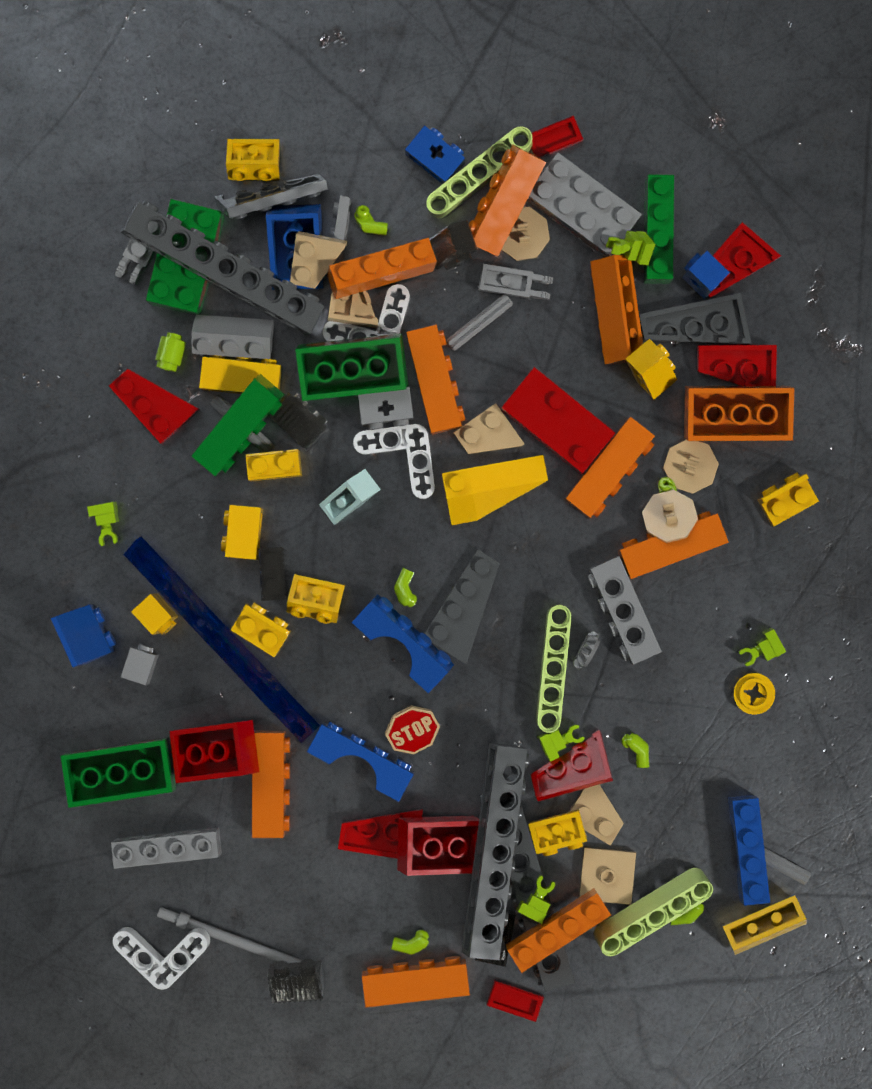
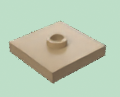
M584 847L579 897L595 888L603 902L631 905L636 852Z

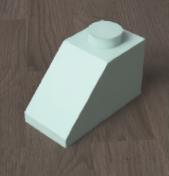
M364 469L343 483L319 505L335 525L381 489L367 470Z

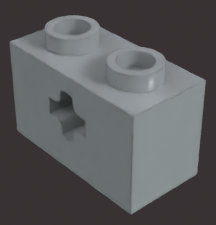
M407 387L406 390L358 395L362 426H367L368 430L381 429L385 423H393L394 427L409 425V420H414L410 387ZM383 403H388L389 407H394V410L389 411L388 416H385L381 411L379 412V409L383 408Z

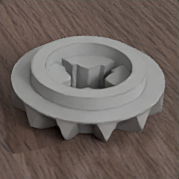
M595 631L588 633L573 661L574 667L581 670L583 666H588L600 644V639H598L599 633Z

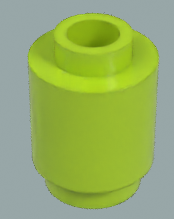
M167 332L166 336H161L155 357L157 368L176 372L177 367L181 366L186 342L182 341L181 335Z

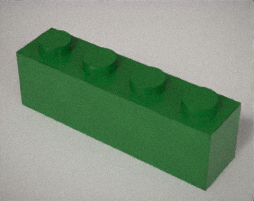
M648 174L645 179L644 232L648 234L656 245L649 265H644V284H670L673 280L674 175Z
M258 375L192 454V457L214 476L218 475L221 471L227 473L235 463L232 459L237 452L242 454L251 444L248 440L253 433L258 435L267 423L264 419L270 413L273 416L283 405L280 400L285 394L263 375Z

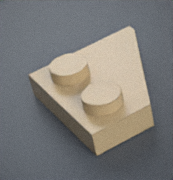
M298 231L295 239L290 282L295 285L315 289L328 272L329 265H333L344 250L347 241Z
M366 291L335 299L333 292H331L327 321L377 328L378 319L375 317L371 306L372 302Z
M496 403L453 433L468 455L524 445V442Z
M600 784L582 789L569 812L579 810L584 830L610 846L624 824Z

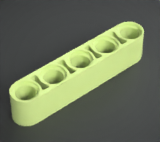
M523 126L514 128L433 191L426 201L430 215L437 219L446 217L486 186L492 176L498 173L502 166V162H496L493 159V155L498 151L505 152L511 148L512 144L516 145L514 143L516 136L524 135L527 137V144L518 147L529 152L532 147V134L530 130ZM477 167H483L487 171L486 176L481 179L475 178L472 173ZM457 183H462L466 186V191L461 195L452 192L453 186ZM434 200H444L446 202L445 208L441 211L432 209L431 205Z
M562 605L552 606L546 615L536 722L539 728L547 733H552L560 727L571 627V612ZM557 609H562L566 614V619L561 624H556L552 620V613ZM554 635H560L563 639V646L558 650L552 649L549 645L550 638ZM552 661H557L561 666L560 672L557 675H549L547 665ZM549 687H554L558 691V697L554 701H547L544 698V692ZM547 713L555 716V723L551 727H545L541 723L543 715Z
M691 868L600 923L594 930V938L603 954L606 956L618 955L706 901L713 893V886L701 869Z

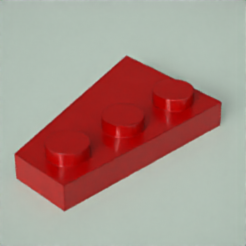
M742 222L713 255L730 273L707 297L709 299L777 260L781 255Z
M697 345L698 372L741 386H776L777 345Z
M126 369L109 385L112 391L160 444H163L200 410L129 369Z

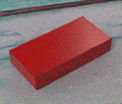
M574 115L532 132L531 151L533 155L543 158L582 142L583 137Z
M494 979L486 1005L536 1022L544 995Z

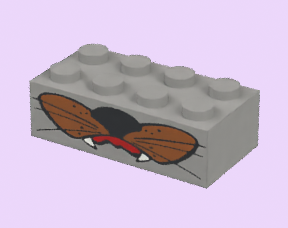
M559 153L555 155L538 178L527 199L528 203L603 258L613 255L611 254L612 248L606 247L608 238L617 237L624 239L626 232L632 230L642 215Z

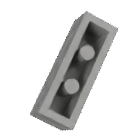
M196 315L191 331L192 354L270 359L274 342V320Z

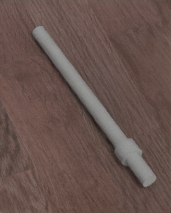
M160 907L157 917L175 923V927L183 930L186 928L191 930L202 928L208 932L210 937L302 972L305 968L306 961L190 918L191 915L183 912L178 914L163 907Z

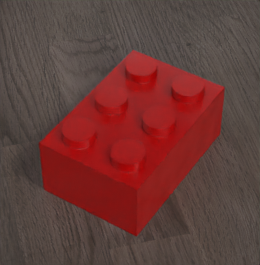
M253 720L169 731L176 783L243 776L259 772Z
M475 816L399 818L397 870L406 876L472 874L479 818Z

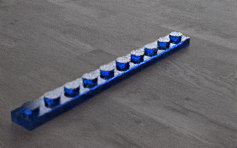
M142 536L132 543L123 555L301 743L320 726L314 718Z

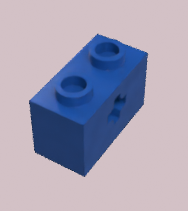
M424 125L405 149V155L438 182L444 184L465 164V157L462 156L464 152L453 143L449 145L442 140L444 136L433 127L429 129ZM440 150L442 158L437 156L433 159L432 151L437 153Z
M706 251L702 256L697 253L684 267L687 272L682 278L705 299L730 272Z

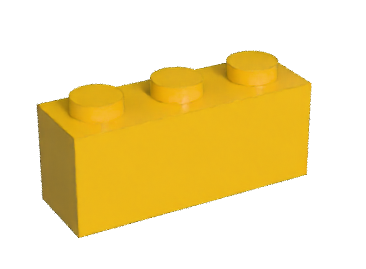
M217 355L202 357L199 388L205 391L242 394L253 379L261 374L280 390L282 366L277 365V360L261 359V363L251 362V358L235 357V360L225 359V356Z
M794 895L723 926V929L736 955L806 925L807 919Z

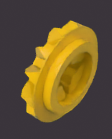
M748 673L739 678L736 683L733 699L738 708L745 713L752 715L761 714L772 706L775 700V688L766 676L759 673ZM757 682V691L765 696L764 698L755 697L751 704V696L745 693L744 690H753Z

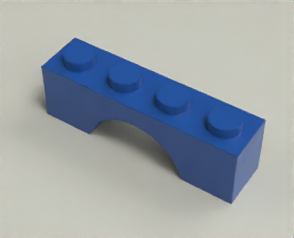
M378 594L351 622L370 640L386 636L395 638L403 643L412 659V668L409 676L427 693L454 666L447 653L442 650L439 651L426 634L420 633L413 627L408 617L400 615L387 598L381 597Z
M329 721L328 725L322 723L307 752L328 764L348 755L363 758L374 769L376 774V790L399 802L414 775V771L410 770L412 765L399 758L397 761L388 758L389 753L377 746L372 749L364 745L366 740L355 734H352L351 737L342 733L343 728L331 721Z
M755 795L728 797L730 821L737 850L739 901L744 906L770 903L759 798Z

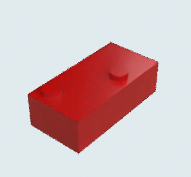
M535 367L500 409L580 475L584 473L615 434L612 429Z

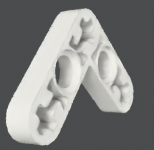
M401 284L392 285L388 289L376 331L352 324L328 321L323 327L324 339L327 342L345 339L342 336H336L335 339H331V335L327 331L328 329H333L334 326H338V331L345 334L346 328L351 329L348 339H352L353 335L358 332L364 333L366 337L401 333L410 300L408 289ZM398 290H401L402 295L406 297L405 300H400L398 304V309H403L402 313L394 309H387L388 305L393 307L394 298L391 297V294H396ZM390 314L397 316L399 320L398 325L393 329L387 328L384 325L385 317Z
M411 424L366 430L355 435L353 440L354 448L363 455L407 450L413 494L419 499H427L433 495L435 490L429 438L424 426ZM414 429H418L419 433L424 434V437L420 438V447L426 445V451L416 450L412 453L410 452V447L415 448L414 439H409V435L413 434ZM393 432L398 436V443L395 446L388 447L384 444L383 437L386 433ZM380 433L379 442L382 447L381 449H376L377 444L368 445V450L358 446V442L362 441V436H367L368 440L376 439L374 434ZM418 454H422L427 458V465L423 469H417L412 464L413 458ZM429 471L430 476H424L425 483L431 485V489L426 491L427 494L422 495L421 491H416V486L420 485L419 477L414 478L413 473L422 474Z
M123 927L113 937L114 948L154 987L160 990L169 988L210 944L208 932L202 928H195L164 958L133 928ZM128 936L130 940L124 945L121 941L124 937ZM200 937L202 939L201 943L197 944L191 951L188 947L192 944L194 938ZM138 945L139 948L132 953L131 950ZM140 952L149 954L151 963H141L138 954ZM174 954H184L187 963L185 965L177 964L174 960ZM170 967L172 971L167 978L160 980V974H163Z

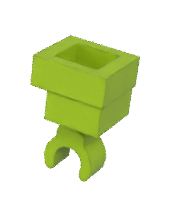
M627 231L624 239L609 237L606 247L612 248L611 254L620 255L622 253L627 260L637 261L639 265H649L656 244L646 232Z
M116 501L87 506L89 517L95 516L96 525L101 526L99 544L101 546L105 545L104 538L106 535H110L113 538L114 544L118 543V536L111 527V523L119 522Z
M773 628L762 632L765 638L756 642L757 646L752 648L745 647L738 651L740 655L745 652L751 654V659L744 663L745 666L752 665L760 655H763L764 659L769 661L786 652Z
M579 725L570 726L567 732L562 735L557 729L552 733L546 732L537 736L548 761L551 762L559 758L558 751L567 748L566 744L571 742L580 743L585 739L583 736L577 739L572 736L573 730L579 728Z
M539 875L536 880L537 888L535 894L531 893L527 902L521 900L516 910L542 924L551 905L548 901L544 900V897L554 889L555 882L551 881L549 887L543 888L541 887L543 876Z

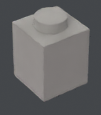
M139 644L138 647H130L121 678L148 685L159 654L153 653L154 648L144 644Z

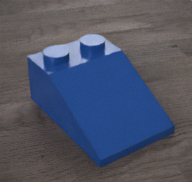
M321 204L276 205L266 212L270 271L274 273L273 277L281 282L283 279L290 281L295 239L298 231L323 236ZM324 277L315 289L324 288ZM296 285V289H314Z
M89 604L51 618L72 667L88 664L115 651L113 647L116 645L115 639L110 631L106 632L102 623L105 621V617L100 607L96 608L94 604Z

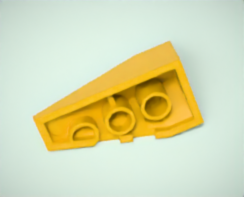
M540 455L442 473L451 525L477 521L548 481L544 456Z

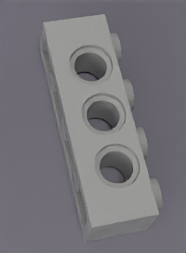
M617 556L590 568L591 574L587 576L593 590L598 589L601 598L598 599V603L604 614L608 612L612 620L608 625L614 638L617 636L620 638L623 646H620L619 650L624 661L629 660L634 665L661 653V648L620 557ZM610 580H615L619 585V590L614 595H609L605 590V585ZM620 604H626L629 607V615L624 619H620L616 615V608ZM631 628H637L640 632V638L636 642H629L626 636L627 631Z
M219 827L116 838L111 842L114 869L218 858L222 854Z

